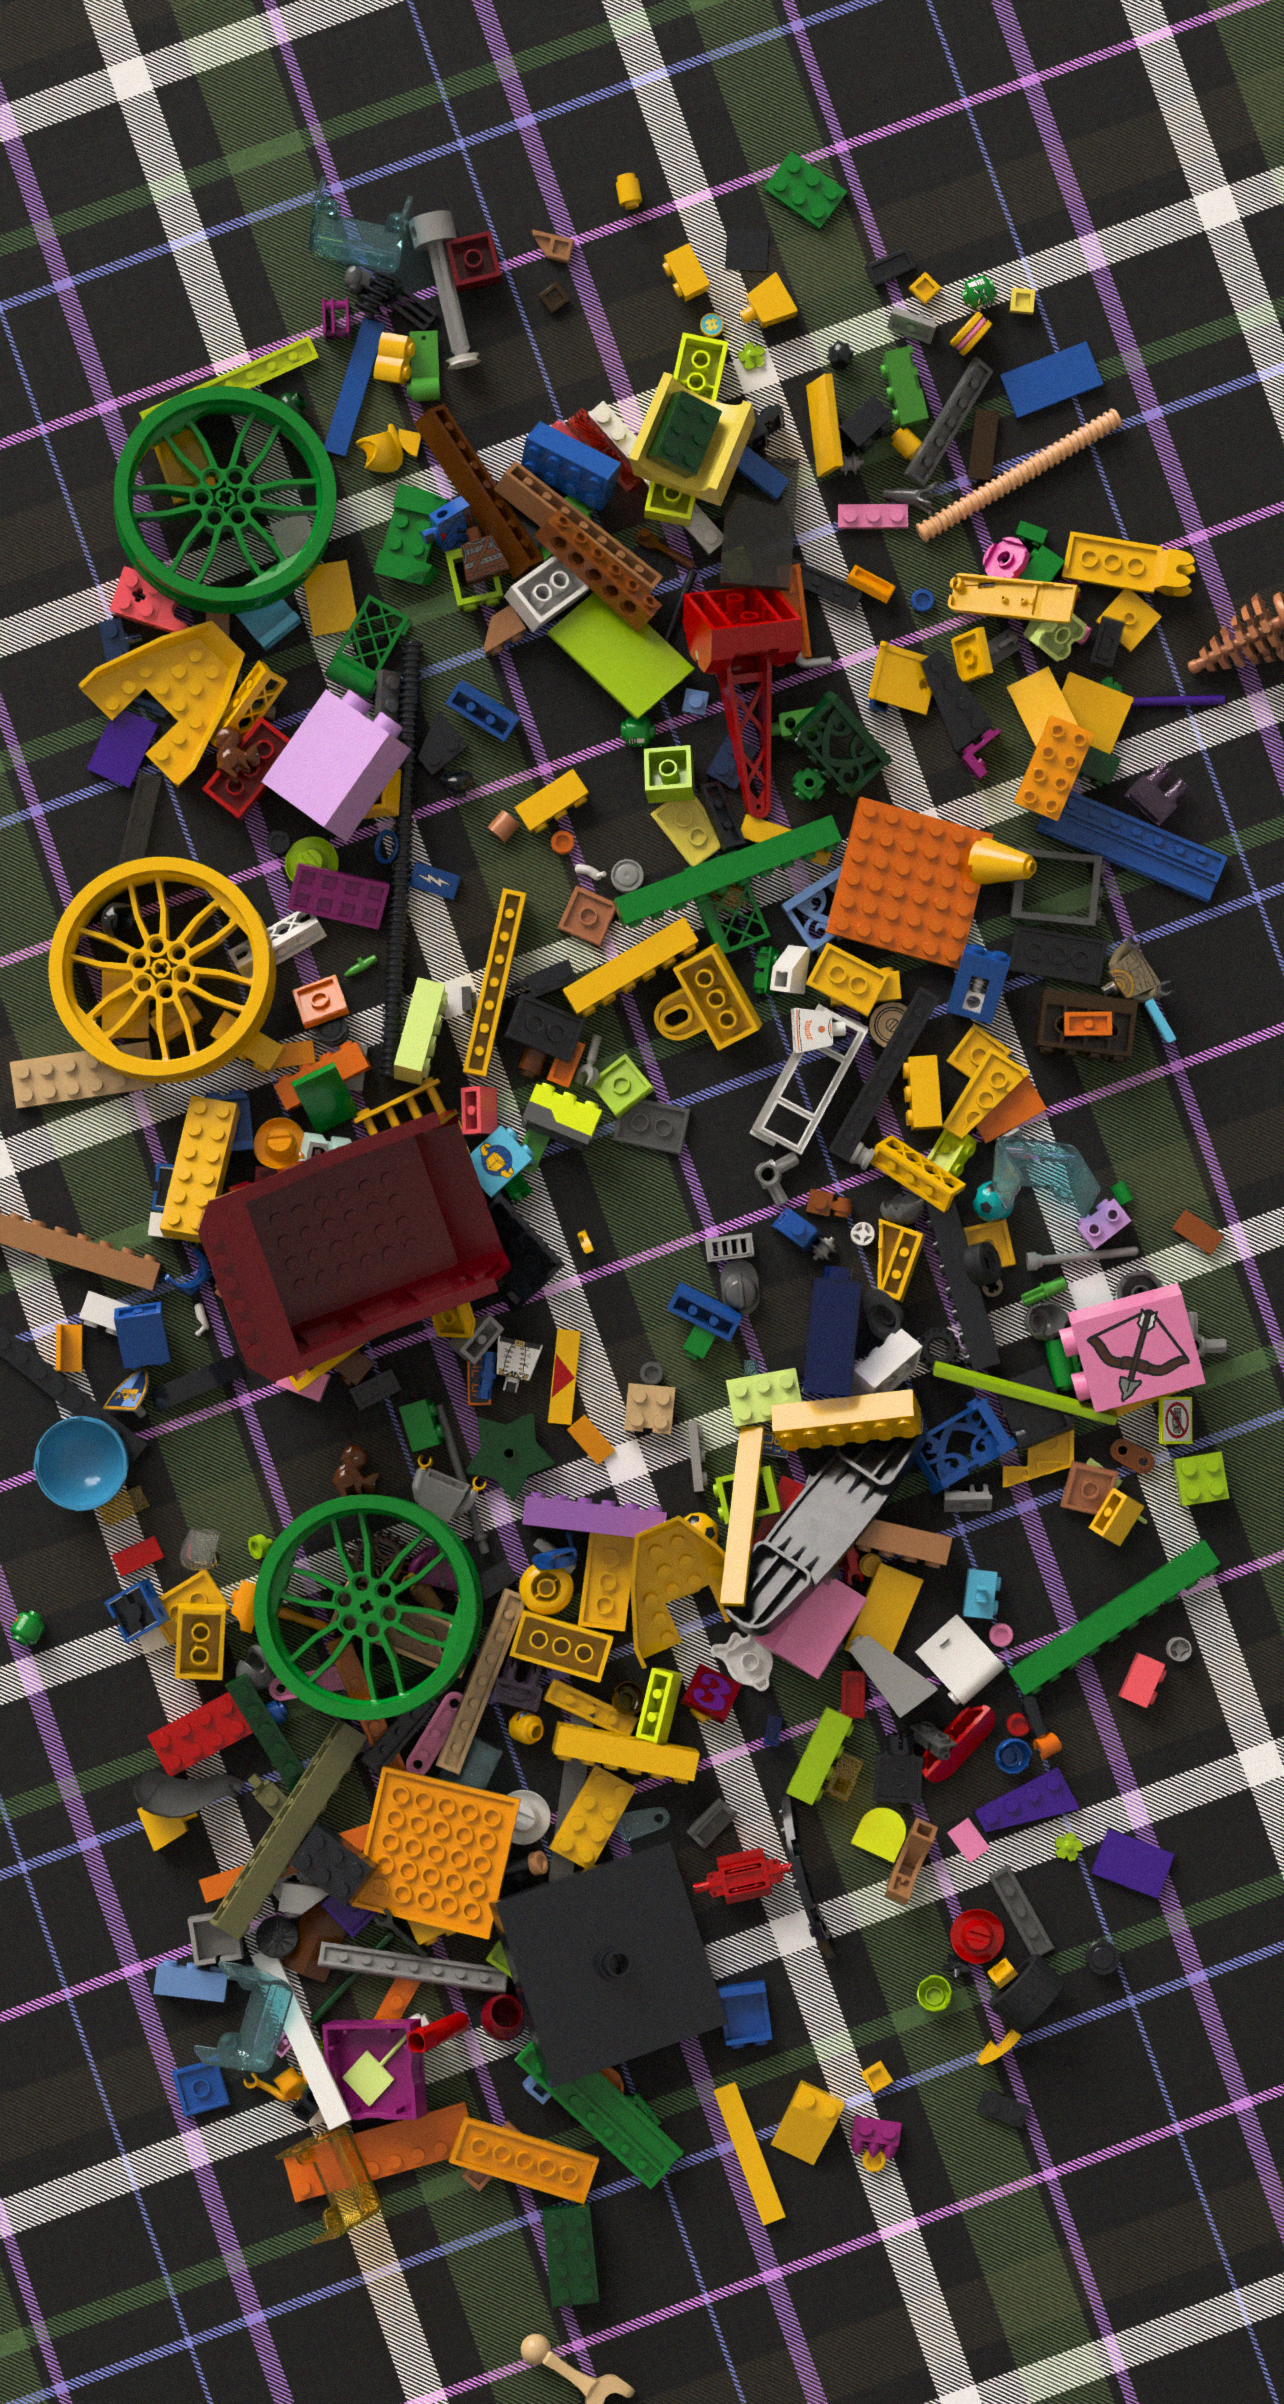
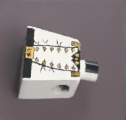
M502 1336L498 1337L497 1374L506 1376L503 1390L517 1393L520 1379L530 1381L543 1345Z

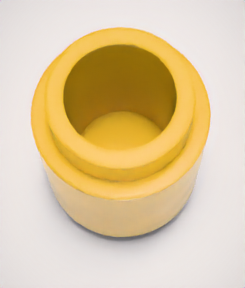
M635 173L619 175L617 177L616 189L620 206L625 207L626 210L638 208L639 203L643 201L638 178L635 177Z
M900 427L891 436L894 440L891 445L906 460L912 461L922 442L908 428L903 430Z

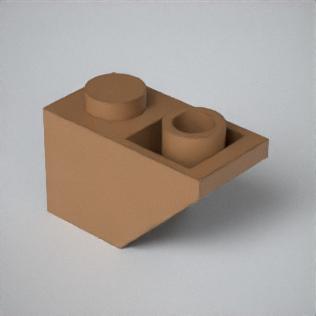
M511 605L491 616L483 648L486 656L490 654L495 656L505 649L504 645L509 642L515 644L525 637L523 634L526 633V628Z

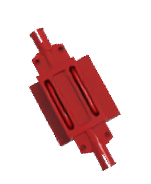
M760 1847L716 1857L719 1871L707 1873V1881L693 1884L695 1894L709 1891L712 1897L724 1895L727 1905L772 1895L771 1884L782 1882L783 1874L793 1872V1869L789 1868L792 1867L791 1863L781 1865L777 1858L765 1860L763 1848Z

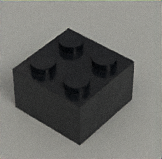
M873 395L839 426L840 440L852 452L854 451L855 455H859L861 452L866 454L874 446L873 442L877 437L882 439L891 430L889 427L892 425L893 415Z

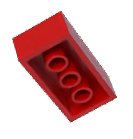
M260 717L244 736L239 746V749L245 752L257 742V750L261 759L258 766L249 765L250 773L240 770L237 773V783L232 782L217 770L202 788L203 792L241 822L269 788L261 781L290 739L264 718Z
M227 1692L149 1734L147 1737L167 1774L174 1776L250 1735L253 1731L230 1693Z

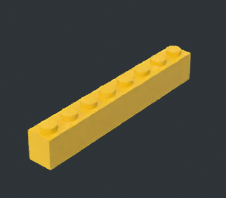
M505 888L502 891L464 1063V1074L487 1079L527 898L524 892Z

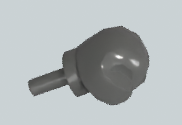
M352 265L345 273L344 283L349 287L350 291L361 292L365 285H373L369 280L372 273Z

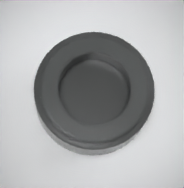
M647 1362L641 1367L640 1377L648 1385L658 1384L663 1378V1369L656 1362Z

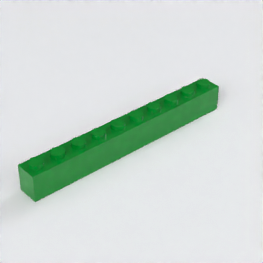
M829 815L619 896L613 900V904L622 927L629 926L630 929H634L643 925V920L651 918L654 921L664 917V912L673 909V912H678L685 909L687 903L694 901L695 904L708 900V895L715 892L717 896L730 891L729 887L738 884L739 887L751 883V879L760 876V879L774 874L772 870L781 867L783 871L795 866L794 862L803 859V862L810 861L817 857L816 853L824 851L825 854L838 849L837 845L842 842L833 816Z
M1200 1540L1007 1670V1672L1024 1696L1026 1694L1030 1696L1036 1694L1042 1689L1041 1684L1047 1680L1051 1683L1061 1676L1060 1672L1066 1667L1069 1670L1081 1663L1079 1660L1086 1654L1090 1657L1100 1650L1099 1645L1105 1641L1109 1644L1120 1637L1118 1632L1124 1628H1127V1630L1132 1629L1140 1623L1138 1619L1145 1614L1149 1617L1159 1610L1158 1605L1164 1601L1167 1604L1179 1597L1177 1594L1184 1588L1186 1591L1198 1584V1578L1203 1575L1206 1578L1218 1570L1216 1566L1221 1563L1206 1541Z

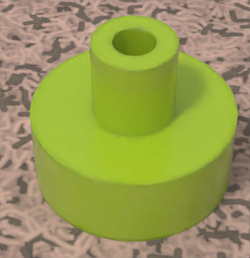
M262 1534L252 1536L248 1540L249 1551L255 1559L266 1557L273 1545L272 1540L266 1539Z

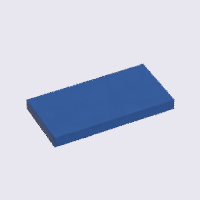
M1087 341L999 376L1016 419L1103 386V381Z

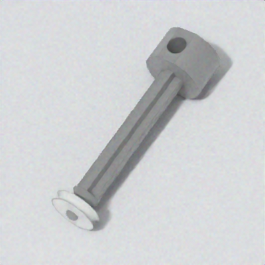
M447 210L418 215L408 223L414 249L416 251L429 252L451 352L455 355L446 360L450 364L447 369L454 370L476 365L481 360L477 359L479 353L468 352L471 346H469L445 241L457 238L452 213Z

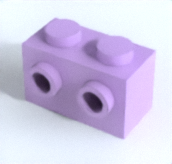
M1106 1198L1096 1206L1098 1211L1092 1216L1087 1213L1077 1221L1079 1226L1075 1229L1092 1251L1132 1221L1115 1199L1108 1201Z

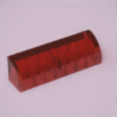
M583 408L565 423L581 443L621 463L617 483L627 494L632 493L644 484V478L633 474L630 460Z

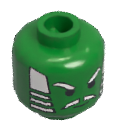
M980 276L965 282V291L961 292L965 305L970 304L974 310L993 304L994 297L997 296L992 279L988 280L986 276Z
M629 716L621 724V739L630 747H647L651 739H655L656 727L651 725L650 719L646 716H641L638 720L633 716Z

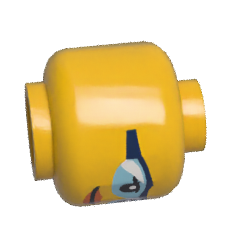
M519 1711L509 1721V1734L516 1741L531 1745L543 1735V1723L537 1715L527 1711Z

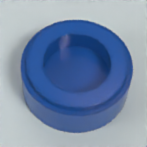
M927 589L916 590L911 597L912 608L918 613H926L931 610L934 604L933 594Z

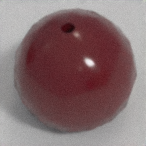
M500 1994L492 1997L484 2004L481 2011V2024L484 2032L490 2038L497 2041L507 2042L517 2038L524 2031L527 2024L519 1999L510 1994Z

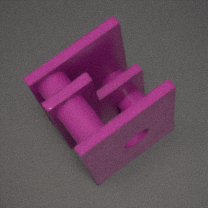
M331 298V301L322 299L323 335L325 340H328V337H333L334 340H337V337H348V339H351L349 299L345 298V301H334V298ZM346 309V328H336L335 310ZM327 310H331L332 328L330 329L327 328Z

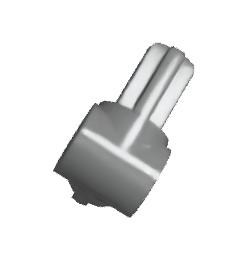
M790 1152L776 1161L771 1159L760 1163L755 1169L756 1179L760 1182L763 1189L767 1188L776 1206H781L788 1201V1197L779 1181L782 1177L781 1173L799 1164V1159L794 1152ZM767 1167L771 1168V1178L763 1180L761 1176L762 1170Z
M1187 1312L1194 1341L1198 1346V1356L1204 1357L1205 1353H1225L1227 1350L1226 1339H1204L1202 1334H1198L1197 1312Z

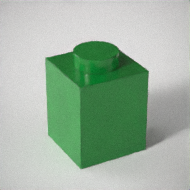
M695 1324L682 1348L686 1350L684 1355L695 1361L698 1358L704 1359L716 1335Z

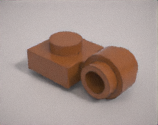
M811 1189L806 1212L829 1217L830 1209H833L835 1211L834 1216L848 1218V1215L852 1212V1200L838 1197L837 1201L832 1202L834 1193Z

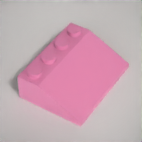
M838 1579L831 1580L829 1586L822 1582L775 1630L764 1636H756L754 1640L761 1647L819 1680L868 1599Z

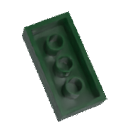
M590 2202L543 2206L542 2214L552 2307L598 2303L600 2296Z

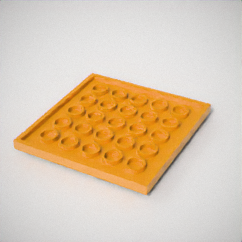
M383 1766L363 1852L379 1866L352 1903V1906L386 1914L383 1911L386 1907L391 1910L394 1917L489 1940L494 1919L488 1903L500 1897L521 1799Z

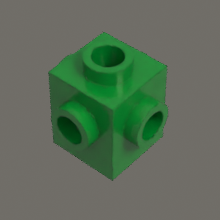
M807 767L804 772L800 769L792 778L794 782L792 785L793 794L802 802L806 800L808 803H811L813 799L818 800L825 792L823 788L825 785L824 776L815 768L811 770ZM809 779L814 785L807 787L805 781Z

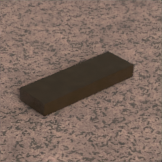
M976 409L967 479L991 481L999 418L998 411Z

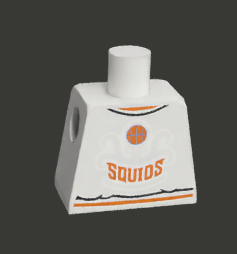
M801 1008L791 1009L793 1054L832 1046L833 1036L846 1035L845 1021L832 1022L831 1012Z

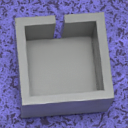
M215 1912L194 1915L188 1918L195 1966L216 1963L219 1960L218 1955H222L220 1957L221 1962L242 1959L244 1957L242 1937L238 1941L209 1922Z

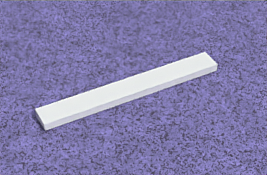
M262 1952L251 1956L328 2129L333 2130L351 2121L352 2118L280 1958H270Z

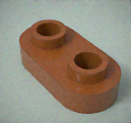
M1117 1439L1110 1446L1111 1457L1139 1474H1146L1153 1469L1155 1464L1153 1455L1129 1440ZM1120 1446L1126 1447L1127 1451L1124 1455H1120L1118 1452ZM1142 1457L1147 1460V1464L1144 1467L1139 1465V1459Z

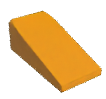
M585 1414L567 1429L597 1465L615 1451Z

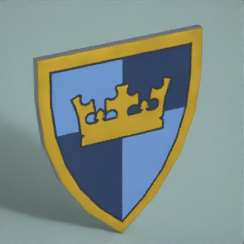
M141 1368L124 1380L114 1390L102 1409L132 1411L139 1418L143 1417L146 1414V1410L141 1406V1403L149 1385V1375L146 1368Z

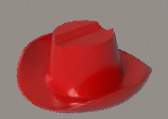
M983 1909L968 1910L960 1914L953 1922L950 1931L951 1944L955 1952L963 1960L974 1964L986 1963L992 1960L1001 1950L1004 1943V1928L1001 1921L993 1913Z

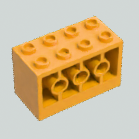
M1050 715L1013 803L1058 821L1095 733Z

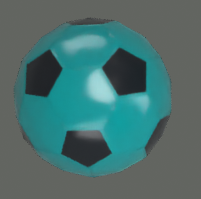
M999 1181L983 1183L976 1189L973 1195L974 1211L981 1219L988 1222H1000L1006 1219L1014 1208L1013 1192L1006 1184Z

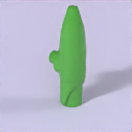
M372 955L364 960L361 957L357 958L358 963L352 966L344 975L348 977L364 971L372 964L378 962L376 956Z

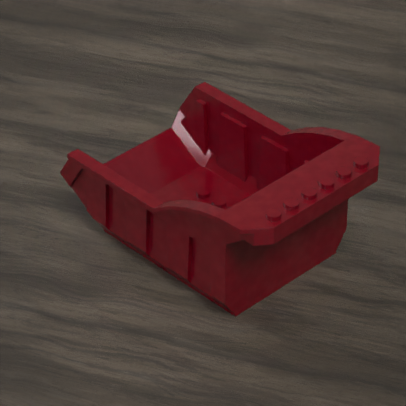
M456 1109L443 1112L438 1116L436 1112L318 1154L305 1161L302 1160L277 1170V1174L250 1183L245 1181L228 1187L230 1193L207 1202L196 1228L245 1364L273 1382L326 1362L382 1334L499 1291L496 1281L512 1269L502 1248L491 1213L486 1208L488 1205L461 1131Z

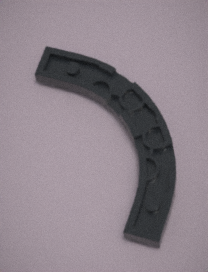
M790 1795L781 1797L782 1807L779 1808V1815L784 1825L780 1828L783 1839L787 1841L795 1876L792 1877V1884L794 1890L799 1891L809 1920V1932L812 1938L816 1937L818 1950L823 1951L827 1959L836 1957L834 1937L823 1918L818 1903L815 1902L808 1871L802 1858L804 1854L799 1832L797 1808Z

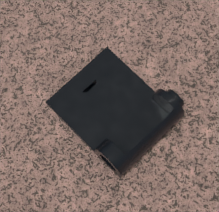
M1045 1365L1008 1380L1026 1386L1029 1384V1387L1057 1394ZM996 1393L1021 1451L1074 1430L1073 1425L1076 1424V1420L1073 1414Z

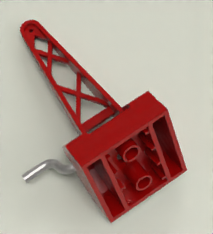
M773 584L683 594V626L689 653L693 660L698 663L703 673L717 674L746 812L754 818H764L771 810L772 665L784 666L786 663H794L795 661L802 668L831 666V657L804 659L802 657V618ZM755 656L756 672L732 675L731 662L734 658ZM757 682V690L747 708L735 693L733 684ZM757 701L759 721L752 714ZM737 704L745 713L740 723ZM748 719L757 727L760 735V752L754 764L744 753L741 735ZM760 763H761V773H760V771L758 770V767H759ZM746 764L751 769L749 774L747 773ZM754 775L762 783V790L758 798L750 791V783Z

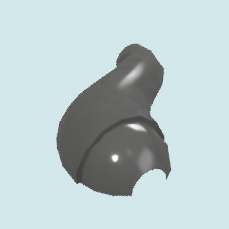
M149 1771L143 1773L135 1784L134 1795L137 1802L143 1807L142 1810L152 1815L165 1818H182L194 1814L209 1803L224 1796L236 1797L245 1782L227 1774L213 1775L197 1780H184L167 1774L163 1775L159 1772Z

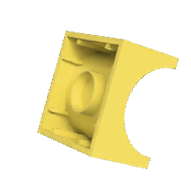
M664 372L629 456L633 474L721 506L756 422L752 403L743 400L740 405H728L707 399L685 388L673 375ZM681 390L723 411L698 473L690 478H684L646 458L672 393Z

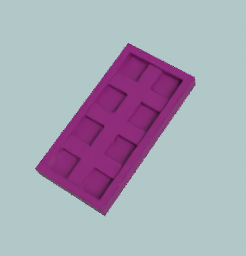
M298 862L287 909L379 930L390 884Z

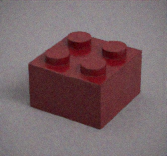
M491 230L445 241L457 293L502 282Z

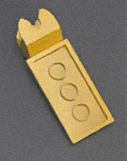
M1071 531L1062 579L1154 594L1155 590L1167 596L1184 597L1192 591L1188 586L1191 580L1187 576L1195 573V567L1192 565L1195 561L1192 555L1181 550L1168 549L1163 551L1162 546Z

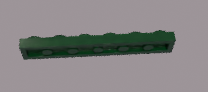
M244 1673L225 1684L226 1689L289 1791L292 1792L306 1769L248 1675Z

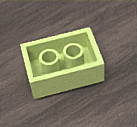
M796 1368L726 1380L734 1427L772 1420V1405L802 1402Z

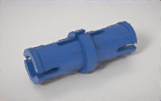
M486 1351L482 1355L480 1372L477 1374L479 1384L476 1398L490 1400L492 1398L493 1381L496 1379L495 1364L497 1353Z

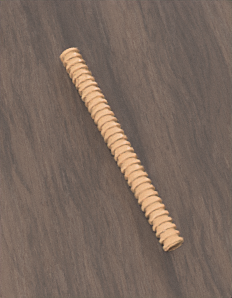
M1111 408L1109 413L1104 412L1102 417H1096V421L1093 419L1090 421V424H1084V428L1079 427L1077 432L1075 430L1072 432V435L1067 434L1065 439H1059V443L1054 442L1052 447L1050 445L1047 446V450L1042 449L1040 454L1036 453L1034 457H1029L1028 461H1022V465L1017 464L1015 469L1010 468V472L1005 471L1003 476L999 475L996 480L992 479L990 484L988 482L985 483V487H978V491L973 490L971 495L968 493L966 498L962 497L959 499V502H953V506L948 505L946 510L944 508L941 509V513L936 512L934 517L930 516L928 517L929 520H923L922 524H916V530L920 538L928 542L930 537L933 539L935 534L940 535L942 530L947 531V527L952 528L954 523L958 524L961 519L965 520L967 515L969 517L972 516V512L977 513L979 508L984 509L986 504L990 505L991 501L995 502L998 500V497H1004V493L1009 494L1011 489L1013 491L1016 490V486L1021 487L1023 482L1027 483L1029 479H1034L1035 475H1041V471L1046 472L1048 467H1054L1053 464L1058 465L1060 460H1066V456L1071 457L1073 452L1075 454L1079 452L1078 449L1083 450L1085 445L1089 446L1092 441L1096 442L1097 438H1103V434L1108 435L1110 430L1115 431L1116 427L1120 428L1122 420L1119 414Z

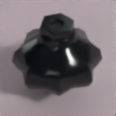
M836 341L834 345L828 348L827 359L830 361L832 368L844 370L848 365L852 364L854 352L850 349L848 343Z

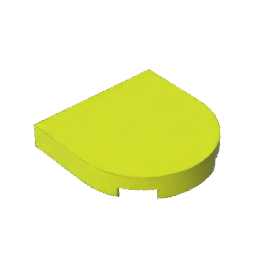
M880 1807L872 1809L862 1817L851 1843L894 1863L905 1840V1823L901 1816L890 1808Z

